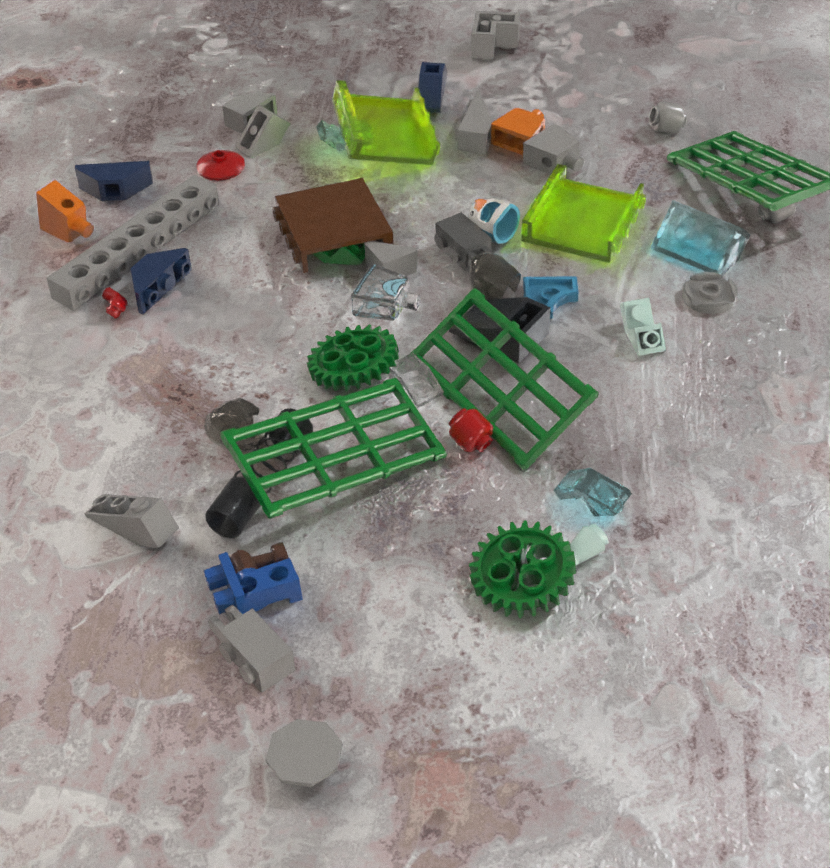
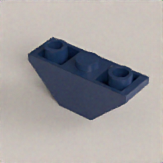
M422 62L419 74L417 112L441 113L447 79L445 63Z
M150 161L75 165L79 188L100 201L127 200L153 184Z
M179 248L149 253L130 268L138 312L143 315L181 279L189 274L192 270L189 249Z

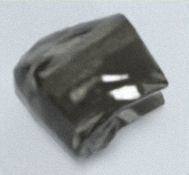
M481 252L471 259L469 274L470 291L476 288L485 295V299L503 298L508 287L514 293L516 292L521 274L502 256L491 252Z
M240 397L226 401L213 409L204 418L205 433L213 443L226 448L220 437V432L231 428L239 429L253 424V415H258L260 410L253 403ZM260 434L236 443L242 453H250L256 449L258 442L264 438V435Z

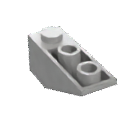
M479 91L476 92L473 100H469L467 112L462 114L461 124L456 126L454 138L458 140V150L486 154L491 144L492 119Z
M103 494L96 498L92 503L93 506L84 513L87 518L143 547L159 548L179 529L162 498Z

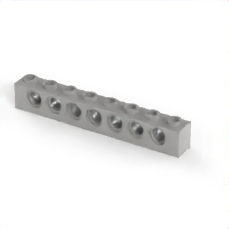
M195 174L48 276L46 279L51 298L75 311L130 271V268L146 254L156 252L219 206L217 185Z

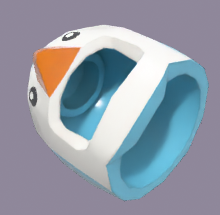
M479 198L472 204L468 218L491 237V242L502 244L508 242L514 236L519 226L520 211L516 205L500 198Z

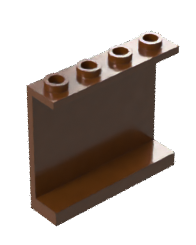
M363 178L275 196L276 206L272 207L274 220L279 223L281 235H285L288 250L292 249L294 263L300 265L303 273H308L307 255L373 240L380 243L394 244L393 231Z

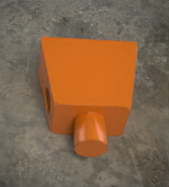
M514 108L491 123V144L523 155V142L545 130L543 113L538 109L529 112L521 108Z
M54 180L36 192L41 230L65 242H72L80 235L88 238L93 233L94 225L86 219V206L84 202L58 181Z

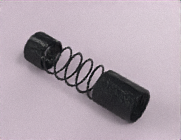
M287 408L282 410L280 414L286 411L290 413L296 411V409ZM310 419L296 423L303 435L313 432V425ZM286 427L266 432L264 438L258 442L256 449L251 452L262 449L259 446L263 441L266 447H269L267 440H271L275 445L293 438ZM300 450L290 452L292 453V457L289 460L283 459L282 456H278L276 458L281 460L284 463V469H287L286 462L293 461L295 458L294 453H297ZM262 461V463L266 467L273 470L274 472L281 471L276 470L271 464ZM250 465L251 468H252V470H253V472H254L259 478H260V477H263L262 474L258 473V472L254 469L253 465ZM240 470L235 472L233 478L230 479L205 513V519L209 527L220 536L226 538L239 537L261 506L245 477H237L239 473L242 474ZM271 487L268 489V491H265L266 494L271 492Z

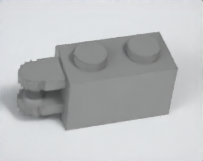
M234 605L229 606L225 609L227 618L230 621L227 625H224L217 616L208 619L210 629L221 641L219 650L222 656L229 663L233 661L239 667V672L245 682L248 684L253 683L261 692H264L295 671L293 650L253 608L242 614Z

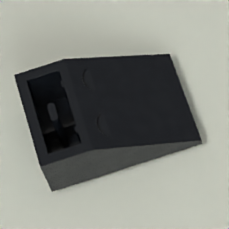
M528 297L486 299L511 322L515 321L518 323L519 328L537 344L549 334L551 307ZM475 305L462 316L490 342L503 331L500 326ZM455 325L449 329L450 333L474 343ZM512 337L500 348L506 356L518 364L530 353Z

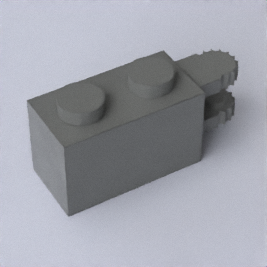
M462 212L435 223L436 235L434 240L437 247L447 253L453 262L458 263L464 270L471 269L477 274L483 272V262L491 268L497 265V258L491 250V237Z

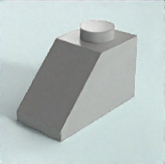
M275 94L238 95L222 105L225 126L242 134L258 104L277 114Z
M258 104L235 147L253 158L279 145L291 123Z

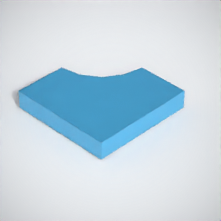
M576 276L523 277V296L551 307L550 319H553V314L559 306L568 302L578 301L579 293Z

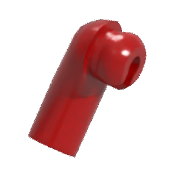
M110 287L103 291L102 298L110 303L106 308V313L115 319L119 318L120 313H124L128 305L126 298Z

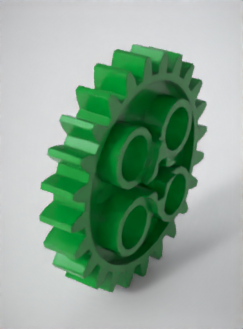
M357 325L355 330L346 327L343 333L336 330V336L334 337L326 335V342L318 341V348H311L312 354L307 356L309 361L307 362V367L312 381H316L317 386L323 385L325 390L333 386L334 391L344 387L345 391H349L351 386L360 389L362 383L370 386L372 379L381 380V373L389 374V367H395V360L399 359V349L394 335L389 334L388 329L382 331L381 326H378L372 330L371 325L361 329V326Z
M526 520L523 521L521 528H516L514 522H510V530L505 531L501 526H498L499 535L495 536L487 533L488 543L478 542L480 552H472L474 562L469 563L470 579L476 596H481L484 605L491 603L493 612H497L503 607L506 617L513 610H517L518 617L522 618L524 611L529 610L530 614L535 617L536 608L541 607L547 613L549 612V602L556 605L560 604L558 594L563 596L569 595L568 586L574 585L573 574H577L574 551H571L570 542L563 541L561 532L553 535L552 526L549 525L542 531L538 521L532 528H528ZM532 584H538L537 586H534V587H528V586H530V585H532Z

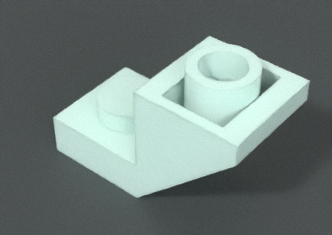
M644 298L620 303L624 330L637 355L666 351L662 324H654L650 299Z

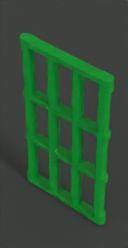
M737 131L729 132L667 155L668 162L688 169L704 179L713 181L731 190L735 194H740L761 204L770 211L779 210L830 190V172L813 166L802 159H797L778 151L772 146L750 139ZM735 142L753 151L746 153L728 144ZM715 149L733 158L726 160L708 151ZM695 156L713 165L705 167L688 158ZM769 157L785 165L778 167L762 160V158ZM748 164L764 171V173L757 174L741 166ZM728 171L745 180L737 182L720 173ZM801 171L822 181L814 183L794 173ZM780 178L802 189L794 191L773 180ZM760 186L781 197L773 199L752 188Z
M474 288L422 343L407 356L406 361L413 368L419 369L443 391V396L446 399H451L461 409H477L493 425L491 437L514 458V462L522 470H527L561 433L594 402L599 392L591 385L584 384L558 362L552 352L548 353L519 328L518 323L515 321L511 322L485 299V295ZM473 305L503 329L492 342L462 317ZM453 325L483 350L472 363L442 337ZM511 337L540 361L528 374L500 350ZM434 345L463 371L452 383L445 379L423 358ZM491 358L519 382L507 395L480 371ZM547 369H550L581 396L569 410L536 382ZM470 379L476 382L499 403L487 416L460 392ZM527 390L560 418L548 432L515 403ZM506 411L539 440L528 453H525L495 425Z
M396 377L367 389L344 396L337 395L333 399L290 413L286 411L281 413L280 416L239 429L231 428L220 432L224 445L235 460L268 519L283 515L285 511L325 497H335L337 493L380 478H390L391 474L429 461L436 462L447 457L446 450L438 441ZM392 392L400 402L399 405L356 418L348 407ZM336 410L340 412L345 420L343 423L303 435L296 425L298 422ZM408 414L415 425L414 427L371 441L363 428ZM282 427H286L293 438L244 455L236 443ZM351 432L359 442V445L320 458L316 457L310 447L311 445ZM421 436L430 447V449L386 464L378 451ZM296 450H300L307 461L260 478L256 477L250 465ZM365 455L368 456L374 465V468L333 482L324 470ZM311 473L315 474L322 485L275 502H271L264 490Z

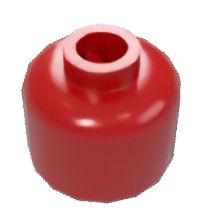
M464 408L457 412L449 422V436L467 453L476 450L482 452L493 441L491 438L493 425L477 409L467 410Z

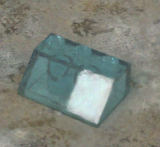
M673 200L650 248L704 272H716L723 277L740 259L751 235L739 226Z

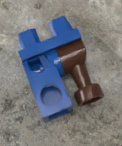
M283 542L273 544L270 547L271 552L251 556L244 550H237V552L228 555L227 552L219 554L220 564L204 570L205 579L210 591L227 586V589L212 593L218 614L226 613L225 609L231 605H234L237 610L244 614L252 608L255 611H259L268 604L284 599H289L290 603L303 600L299 577L291 559L288 557Z

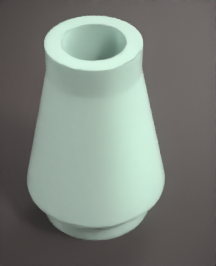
M596 524L583 526L570 543L571 551H574L576 566L605 551V546L609 543L604 531Z

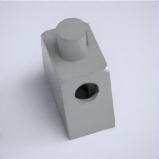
M553 124L523 142V163L551 175H559L568 168L578 172L584 164V159L579 156V140L557 124Z

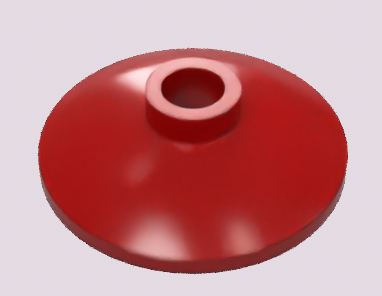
M229 150L209 152L203 155L196 163V169L200 176L215 181L234 178L245 168L244 158L240 154Z

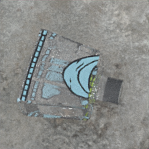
M371 264L351 294L352 313L354 316L390 321L396 320L403 308L417 311L421 300L420 295L410 293L409 278L376 264Z

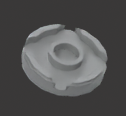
M702 272L690 276V280L685 281L682 298L686 305L693 310L707 314H718L726 312L734 306L738 292L737 286L731 279L728 278L727 281L722 278L721 274L716 272Z

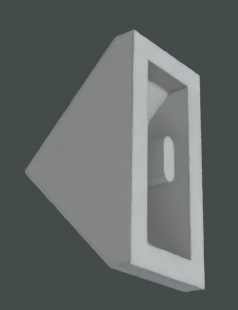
M373 241L365 242L366 265L369 269L373 264L376 265L372 272L382 283L417 272V248Z

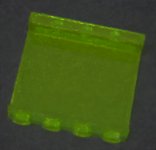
M336 80L332 103L349 159L433 165L435 157L440 153V142L437 141L435 128L431 124L430 114L425 108V101L418 87H415L412 99L350 94L346 81Z
M557 164L522 220L521 241L610 263L615 253H620L623 238H628L631 224H635L637 221L639 209L643 210L645 206L644 184L640 183L633 195L566 179L567 166Z

